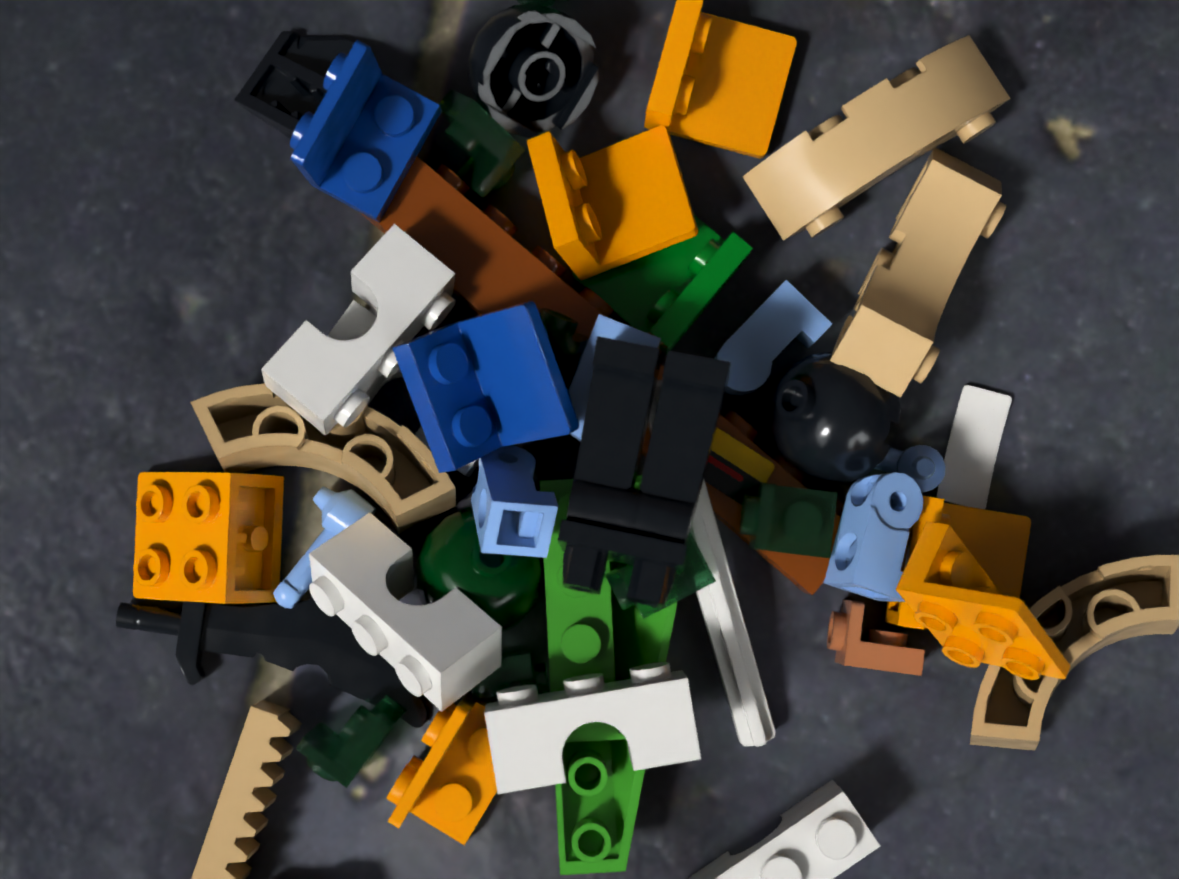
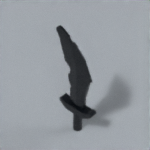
M313 598L299 601L293 609L284 608L278 603L237 606L183 601L182 611L121 602L118 607L116 626L118 628L138 629L140 631L178 636L175 655L181 671L190 685H194L205 678V672L201 665L203 651L252 658L257 653H260L265 661L294 671L296 667L306 664L318 665L327 673L330 686L396 714L412 727L419 728L426 722L428 711L422 697L411 694L401 683L395 668L380 654L376 656L368 654L357 642L352 628L336 614L334 616L325 614Z

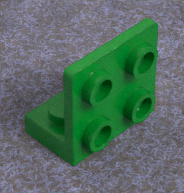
M695 215L698 234L693 238L582 281L572 271V277L583 288L585 286L600 296L614 310V313L630 327L661 338L658 347L665 356L668 350L671 351L744 264L753 249L734 232L724 240Z

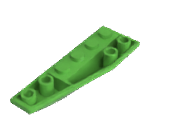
M642 475L636 477L634 488L640 489ZM574 479L539 481L540 491L554 492L558 503V511L547 558H543L550 693L565 690L563 680L571 677L602 673L604 683L631 679L630 669L633 667L666 662L677 608L676 575L674 585L664 608L642 605L627 600L633 566L608 560L600 594H590L564 587L563 556L565 551H562L559 545L558 536L561 522L567 518L569 498ZM603 722L586 723L576 728L566 739L562 751L566 783L555 784L560 875L626 871L645 769L633 770L627 740L617 728Z

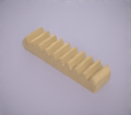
M265 700L250 707L191 879H246L250 875L252 868L245 862L258 851L260 843L253 837L265 828L268 823V819L260 812H263L274 803L277 797L268 787H272L282 779L285 773L275 762H280L290 755L293 750V746L282 737H289L298 731L302 724L289 713L290 709Z

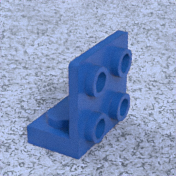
M356 40L348 55L341 52L331 63L323 82V88L327 90V93L315 114L310 111L306 112L296 125L290 140V147L294 149L291 161L313 187L380 223L442 110L439 104L384 75L371 47Z
M533 301L453 322L392 348L439 473L457 470L503 446L568 435L579 429V422L571 403L569 391L565 386L555 359L547 330Z

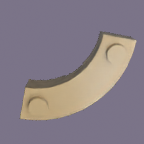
M970 35L919 59L915 63L919 70L916 67L911 68L891 81L886 78L841 107L847 119L843 121L840 115H836L809 132L805 130L742 176L783 241L804 230L808 231L811 238L822 234L844 218L839 209L840 207L876 183L958 135L964 144L996 123L991 112L1011 98Z
M936 147L932 150L895 218L897 220L890 232L889 238L897 243L892 253L884 248H881L877 253L858 292L859 297L854 306V310L857 312L854 317L849 315L844 322L832 352L831 362L837 365H844L867 375L875 385L900 398L912 379L919 383L925 380L940 351L939 348L932 344L941 315L957 278L979 235L988 239L997 227L1006 209V204L999 201L1002 196L1001 181Z
M265 383L239 386L215 392L190 402L225 473H243L273 466H298L330 473L353 484L375 501L391 520L398 534L456 506V488L446 472L439 473L429 448L404 425L399 426L387 416L368 407V405L349 426L344 428L337 423L325 436L267 388Z
M1179 555L1142 556L1099 566L1097 570L1082 575L1061 587L1059 585L1029 609L1070 664L1069 672L1092 653L1120 640L1143 635L1174 634L1179 627ZM989 664L981 682L974 708L970 745L1035 751L1040 741L1041 724L1046 705L1054 690L1063 679L1040 675L1037 680L1024 679L1010 673L1003 667Z

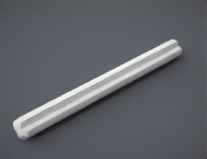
M662 380L657 381L648 421L650 435L653 429ZM703 479L687 542V563L739 742L743 746L759 747L773 739L776 730L705 479Z

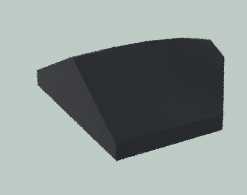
M283 31L234 100L241 107L291 139L293 131L302 116L308 111L315 114L327 93V90L323 88V82L331 63L341 52L348 55L354 42L342 36H300L293 31Z

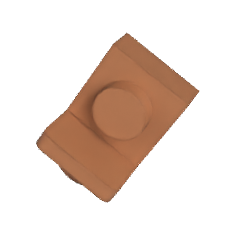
M843 600L841 612L832 611L828 625L827 648L836 650V663L844 666L922 676L925 650L907 647L908 634L869 629L868 641L860 640L864 602Z

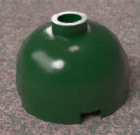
M472 507L442 519L426 536L414 565L415 579L417 577V588L422 596V605L436 602L453 589L458 588L496 621L504 632L516 627L535 606L544 582L543 557L481 553Z

